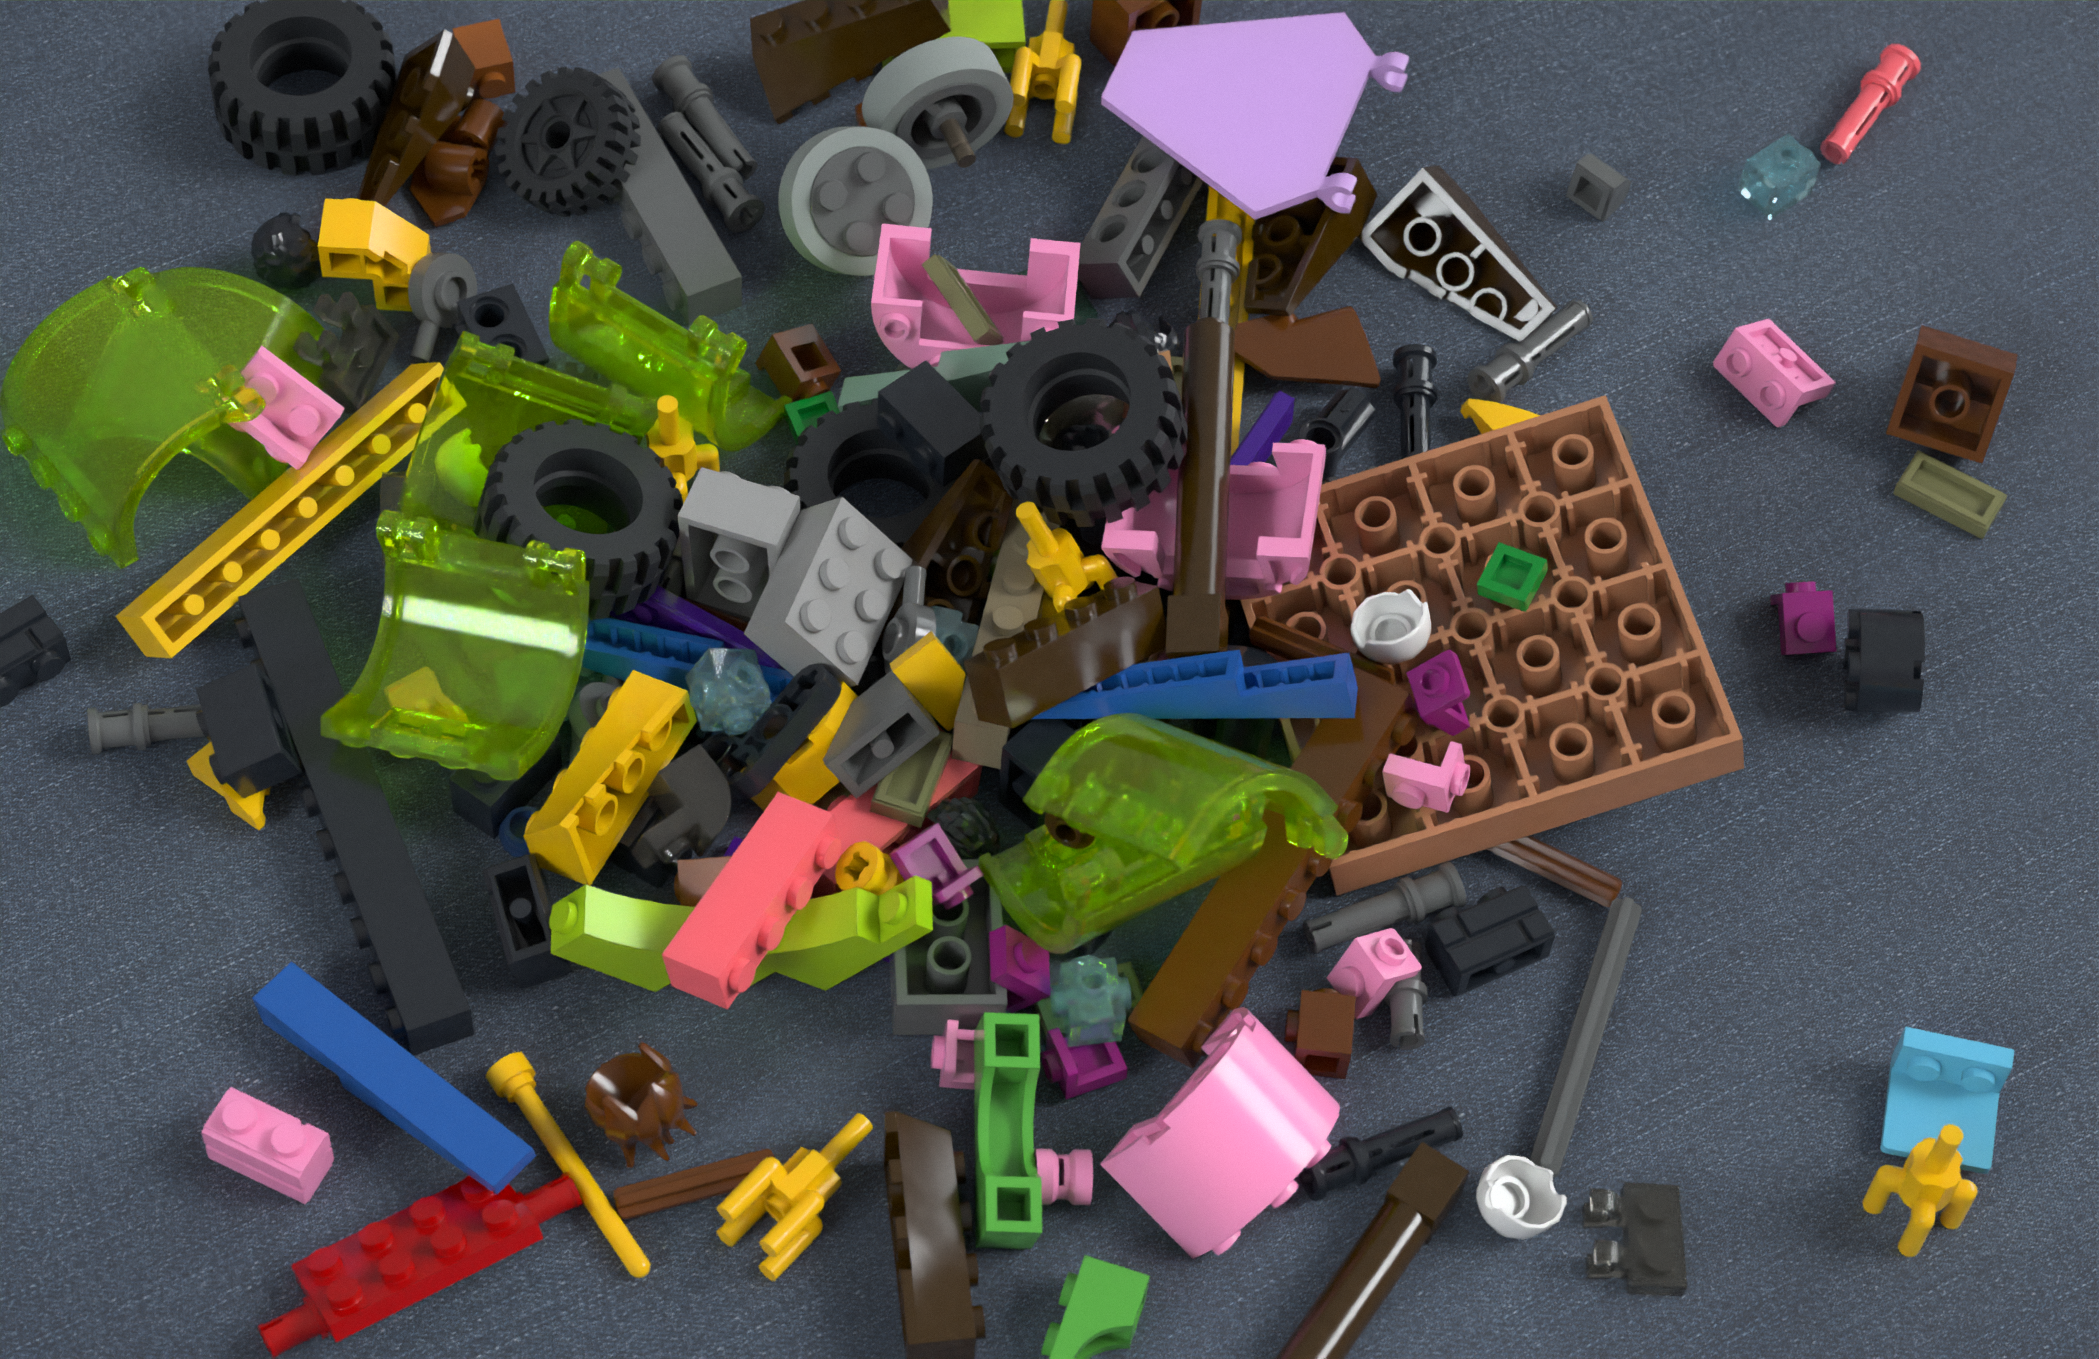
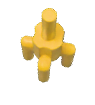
M1065 0L1050 1L1045 31L1037 37L1030 38L1028 47H1021L1015 53L1010 86L1013 91V105L1004 129L1005 133L1010 137H1020L1023 135L1029 99L1037 97L1044 100H1055L1056 114L1052 140L1058 144H1067L1071 140L1078 99L1077 87L1081 59L1075 54L1074 44L1068 42L1063 37L1068 11V3Z
M664 395L657 401L658 418L650 423L645 432L647 447L652 449L661 459L659 466L661 468L667 466L677 482L675 488H678L682 494L684 504L688 495L687 481L694 476L697 469L700 471L701 467L720 472L719 452L713 444L696 445L693 425L686 419L679 417L677 399L671 395Z
M1024 502L1017 507L1016 515L1030 537V541L1026 545L1028 548L1026 562L1034 574V582L1039 583L1044 588L1042 617H1051L1064 610L1065 603L1076 599L1078 594L1092 587L1095 581L1100 589L1103 590V585L1107 581L1118 578L1105 556L1096 554L1084 557L1074 538L1066 529L1058 527L1050 531L1033 502Z
M857 1113L819 1153L814 1149L808 1150L801 1147L783 1166L774 1157L763 1159L717 1206L718 1213L726 1220L716 1231L721 1241L727 1246L733 1247L768 1211L778 1223L759 1241L761 1248L768 1254L759 1264V1269L768 1279L775 1281L822 1232L823 1223L817 1214L823 1209L824 1203L842 1184L841 1178L834 1169L873 1129L872 1123L864 1115Z
M1945 1125L1937 1139L1932 1137L1924 1138L1911 1150L1903 1167L1881 1166L1877 1170L1863 1199V1208L1870 1214L1881 1213L1892 1192L1898 1193L1902 1201L1911 1208L1910 1221L1898 1242V1249L1904 1256L1914 1257L1919 1253L1934 1225L1935 1213L1943 1209L1940 1214V1221L1944 1227L1956 1229L1961 1225L1977 1195L1976 1185L1970 1180L1962 1179L1960 1176V1165L1963 1158L1957 1149L1963 1139V1132L1956 1125Z

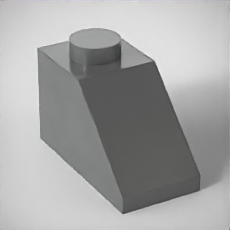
M890 671L852 701L823 761L827 768L857 799L941 732L931 714L899 678Z

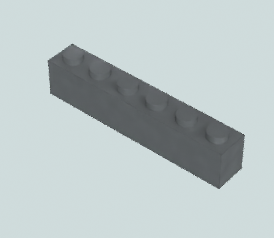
M617 67L597 74L627 96L626 98L632 102L636 109L633 114L639 118L641 128L634 130L641 136L640 147L630 148L638 155L635 166L626 164L624 170L631 175L626 183L617 179L614 185L619 192L612 199L608 196L606 197L612 205L618 203L621 208L622 221L629 237L632 240L639 239L643 246V259L649 272L652 275L658 273L662 279L663 292L669 307L673 311L679 309L688 326L741 307L742 276L621 70Z

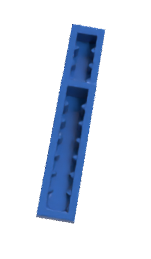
M532 607L525 617L543 612ZM588 615L589 623L514 641V644L622 681H626L631 672L635 670L687 690L693 704L697 703L706 706L707 710L754 725L794 678L787 670L726 658L724 641L612 618L590 620Z
M1239 649L1133 664L1031 719L1355 718L1358 686L1350 653L1244 667Z
M292 961L252 998L266 1026L337 1074L345 1090L496 1195L536 1157L531 1146Z

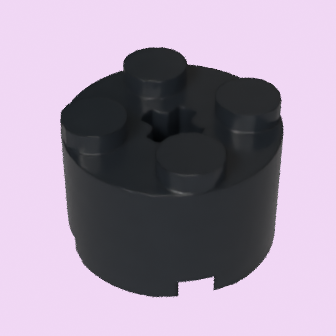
M1848 609L1847 638H1844L1843 668L1848 669V680H1845L1844 711L1920 712L1924 679H1921L1922 662H1925V627L1921 611Z

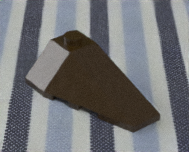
M444 29L404 55L393 88V95L383 118L356 199L376 201L385 207L456 116L469 105L474 93V86L470 85L475 66L453 33Z

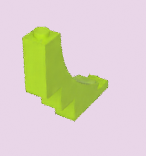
M914 875L880 896L855 887L832 895L810 899L807 905L801 910L797 909L790 919L779 945L774 950L768 951L756 968L751 985L777 972L826 991L933 931L932 882ZM585 884L552 905L549 919L551 954L657 992L671 984L662 953L695 907L634 899Z

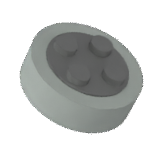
M946 37L911 48L888 63L875 76L866 90L862 103V114L868 127L892 133L907 143L921 159L925 169L938 168L953 162H957L961 168H966L976 161L974 152L992 139L1006 122L1013 105V91L995 55L987 45L967 37Z
M837 127L823 131L807 140L789 160L781 179L778 197L781 222L787 237L795 249L805 259L819 268L834 273L856 276L875 275L882 224L928 228L933 206L930 179L925 166L915 151L894 134L872 127Z

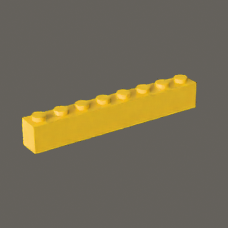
M440 362L411 364L318 443L299 470L291 466L115 617L146 657H174L238 601L239 596L247 594L468 403Z

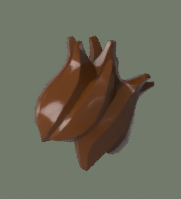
M644 1042L638 1045L641 1054L638 1052L625 1053L603 1063L591 1074L585 1087V1110L592 1121L598 1127L604 1129V1134H606L608 1140L620 1146L629 1168L634 1166L637 1141L643 1143L660 1158L669 1161L670 1158L662 1144V1139L669 1145L674 1142L669 1129H681L693 1136L697 1133L686 1120L683 1111L697 1107V1102L683 1095V1087L679 1075L673 1071L670 1061Z

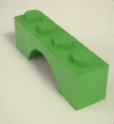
M984 1012L974 1031L976 1248L1031 1249L1042 1234V1181L1036 1169L1033 1142L1034 1102L1040 1070L1039 1014Z
M1085 1255L1079 1274L1071 1272L1067 1274L1059 1300V1305L1067 1308L1061 1324L1050 1323L1041 1354L1048 1356L1049 1359H1090L1105 1351L1130 1348L1146 1301L1150 1276Z

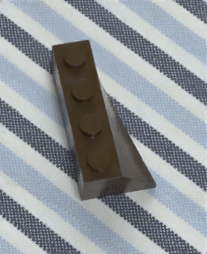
M803 0L750 18L752 56L774 119L780 125L794 117L792 110L810 100L815 106L831 97L830 89L854 77L859 82L872 75V70L883 60L889 57L895 59L911 48L936 40L951 32L948 0Z
M1133 577L1114 578L1107 581L1103 585L1104 589L1096 594L1068 601L1064 604V610L1057 614L1027 622L1024 625V630L1010 638H1000L986 643L983 646L984 651L964 661L978 720L1014 728L1166 648L1167 624L1158 586L1135 582Z
M897 1111L885 1112L883 1167L905 1358L975 1359L976 1340L985 1339V1319L983 1306L972 1305L970 1287H979V1274L976 1253H966L964 1236L972 1235V1216L969 1201L959 1202L957 1185L966 1184L963 1150L953 1151L950 1130Z

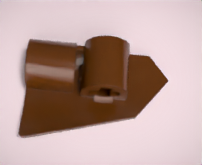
M484 99L472 100L463 115L456 116L413 171L410 190L435 227L466 217L486 183L489 173L488 157L499 140L497 139L498 128H506L508 124L502 119L504 111L490 101Z
M1351 306L1300 319L1294 313L1290 316L1268 315L1237 323L1234 330L1235 357L1249 364L1271 380L1339 384L1367 388L1379 387L1380 376L1371 347L1357 313Z

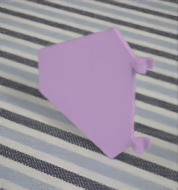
M1345 12L1139 30L1132 32L1101 96V104L1255 220L1316 197L1336 212L1350 213L1356 197L1352 192L1357 178L1348 173H1336L1329 177H1326L1368 79L1370 77L1374 78L1378 84L1389 91L1402 92L1407 80V74H1404L1409 57L1400 52H1389L1382 56H1375Z

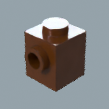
M1328 988L1316 989L1314 991L1302 990L1298 1010H1287L1284 1042L1294 1043L1293 1057L1311 1075L1346 1079L1352 1054L1356 996L1342 995L1340 992Z

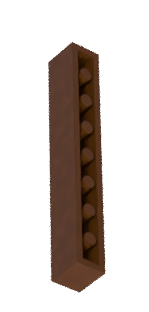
M1355 667L1354 674L1358 686L1355 718H1322L1127 1019L1140 1041L1192 1069L1201 1056L1207 1055L1201 1048L1202 1045L1226 1019L1229 1012L1241 1006L1247 996L1249 981L1260 965L1264 966L1272 958L1278 943L1277 937L1288 920H1295L1301 913L1306 901V892L1315 878L1323 876L1329 869L1334 858V849L1344 833H1349L1356 827L1362 814V805L1372 789H1378L1384 783L1382 771L1389 753L1395 755L1401 745L1408 744L1413 738L1418 727L1419 715L1410 693Z

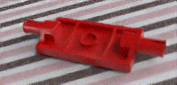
M565 1172L561 1174V1177L524 1195L520 1191L515 1192L509 1183L496 1195L468 1175L464 1180L432 1196L421 1198L413 1205L379 1222L368 1224L357 1233L328 1247L314 1251L308 1257L290 1265L297 1283L306 1296L302 1298L304 1304L265 1324L257 1325L267 1350L272 1358L275 1359L279 1357V1354L319 1334L322 1339L331 1335L335 1342H338L542 1240L540 1224L582 1205L577 1187Z

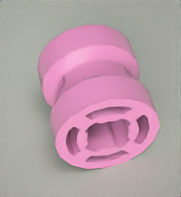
M1034 1149L1036 1169L1042 1181V1205H1051L1056 1199L1068 1200L1072 1205L1089 1206L1093 1190V1158L1091 1150L1074 1149L1069 1155H1057L1052 1149ZM1059 1169H1060V1186H1059Z

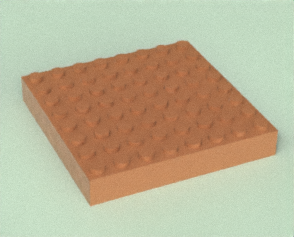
M1606 395L1322 484L1307 576L1298 585L1291 584L1290 581L1283 583L1280 594L1238 601L1248 633L1256 618L1265 616L1367 658L1359 651L1351 635L1354 611L1367 597L1383 592L1399 594L1406 589L1412 590L1422 603L1427 602L1431 634L1427 645L1413 659L1394 665L1379 664L1393 669L1395 677L1394 686L1410 693L1413 703L1414 695L1406 672L1446 650L1453 651L1459 658L1470 691V696L1462 701L1470 727L1452 737L1434 725H1427L1419 715L1418 727L1413 738L1408 744L1401 745L1395 755L1441 767L1450 742L1462 744L1465 764L1470 765V776L1464 794L1462 796H1454L1449 812L1446 813L1424 806L1418 809L1402 806L1394 801L1393 798L1387 796L1385 783L1378 789L1373 788L1362 805V814L1356 827L1349 833L1345 832L1334 849V858L1328 872L1337 896L1744 768L1743 738ZM1499 542L1547 559L1548 571L1526 612L1478 595L1476 584ZM1268 652L1278 662L1290 661ZM1277 718L1292 764L1322 718Z

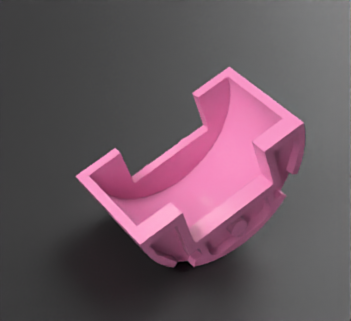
M882 224L871 300V313L876 331L888 350L903 364L913 369L925 360L932 367H937L941 352L991 346L974 342L921 265L930 258L932 228ZM1031 238L1027 276L957 269L1004 337L1002 344L1032 340L1030 333L1042 327L1048 332L1059 328L1058 322L1074 319L1080 243Z
M1305 439L1293 440L1290 443H1273L1272 454L1277 467L1265 462H1252L1248 466L1230 465L1225 600L1255 599L1280 594L1283 583L1290 581L1291 584L1298 585L1307 576L1326 458L1325 445ZM1168 469L1171 482L1161 493L1153 490L1148 495L1150 503L1138 512L1134 507H1131L1121 512L1124 519L1108 523L1106 518L1101 547L1105 555L1126 573L1137 577L1140 576L1142 570L1153 575L1154 578H1159L1157 586L1169 591H1173L1178 469L1175 471Z
M1244 1007L1233 1009L1202 1045L1201 1048L1208 1057L1156 1117L1133 1125L1100 1164L1192 1259L1210 1250L1216 1255L1224 1253L1238 1239L1241 1234L1240 1229L1254 1219L1269 1204L1273 1208H1277L1285 1203L1298 1188V1184L1294 1180L1304 1167L1311 1168L1317 1164L1330 1150L1331 1144L1326 1138L1339 1117L1340 1106L1338 1102L1257 1018Z

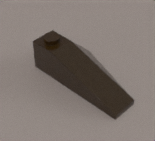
M1334 157L1326 177H1329L1336 173H1348L1357 178L1352 192L1356 197L1350 213L1336 212L1316 197L1258 218L1257 224L1252 226L1251 238L1255 243L1253 259L1248 263L1244 309L1247 313L1290 316L1359 236L1378 194L1358 158Z
M1439 165L1423 167L1362 229L1358 236L1390 272L1428 289L1429 293L1442 300L1446 299L1470 312L1475 318L1518 341L1527 337L1529 333L1544 323L1558 309L1556 304L1476 204Z
M974 459L901 548L902 551L913 559L911 566H920L926 569L924 606L933 609L936 617V637L962 668L965 666L964 661L969 659L974 651L979 632L978 629H975L981 601L988 598L991 582H987L993 554L1001 548L1013 502L1011 496L1004 489L997 473L979 459ZM904 582L875 647L882 649L886 627L902 606Z

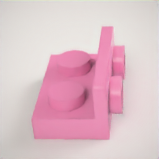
M1770 319L1735 328L1713 362V366L1776 427L1786 425L1799 405L1827 397L1836 384L1829 375Z
M262 345L226 387L216 405V409L223 414L225 421L231 427L240 432H247L262 443L269 455L281 463H288L297 470L304 465L312 449L340 418L344 410L343 406Z

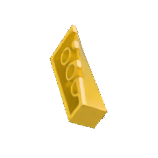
M633 670L623 686L617 687L613 691L608 701L607 710L595 728L592 727L586 732L580 745V751L568 769H563L558 774L553 785V791L541 810L534 812L527 822L523 837L530 854L536 856L541 868L584 885L590 886L697 722L687 690Z

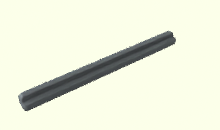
M1629 897L1624 899L1616 898L1611 902L1529 1158L1536 1166L1551 1170L1553 1178L1560 1174L1642 914L1641 906L1634 903V899Z

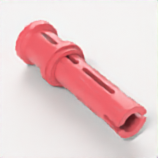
M1890 44L1885 47L1880 54V63L1876 69L1868 71L1862 78L1861 92L1847 109L1830 135L1820 145V151L1827 160L1834 164H1840V162L1844 164L1881 111L1897 103L1901 97V88L1905 82L1914 79L1921 68L1920 61L1913 51L1899 44Z

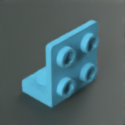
M1905 1027L1891 1056L1880 1145L1881 1151L1908 1158L1911 1150L1924 1138L1932 1137L1937 1139L1945 1125L1953 1124L1958 1126L1963 1132V1139L1957 1149L1963 1158L1960 1169L1987 1174L1992 1166L1999 1093L2012 1070L2014 1049Z

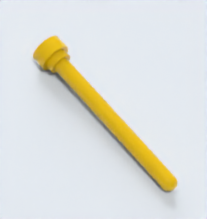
M515 1052L498 1060L486 1073V1079L498 1097H506L508 1102H516L562 1173L566 1172L573 1180L583 1204L629 1273L636 1278L645 1277L650 1271L649 1260L535 1092L536 1082L533 1079L535 1070L522 1052Z

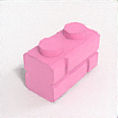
M232 1087L226 1091L201 1132L204 1144H207L205 1148L209 1159L303 1204L309 1202L334 1161L329 1133L310 1124L302 1125L300 1119Z

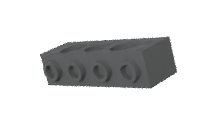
M1142 136L1080 246L1078 278L1092 299L1140 297L1203 183L1202 179L1144 136Z

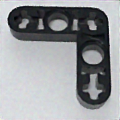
M822 664L808 665L794 676L743 739L734 736L704 718L696 717L697 722L676 752L675 757L690 771L709 779L716 786L738 799H750L759 794L769 784L833 707L842 690L841 683Z

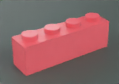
M937 725V727H938V729H939L940 731L945 732L944 730H942V729ZM951 751L926 816L932 809H936L945 798L952 800L953 798L960 799L966 797L971 799L978 792L982 765L953 759ZM879 782L857 799L852 794L848 797L846 795L839 796L826 810L834 814L842 843L839 858L849 846L862 841L873 844L882 853L890 854L936 823L925 816L923 824L919 828L870 812L871 801ZM837 862L832 868L825 869L813 886L811 895L813 899L843 891L836 883L835 870Z
M777 792L662 953L672 987L727 1010L739 992L742 993L749 988L754 979L756 968L768 951L774 950L779 945L790 919L797 909L801 910L807 905L813 892V886L825 869L832 868L839 858L842 843L833 813Z

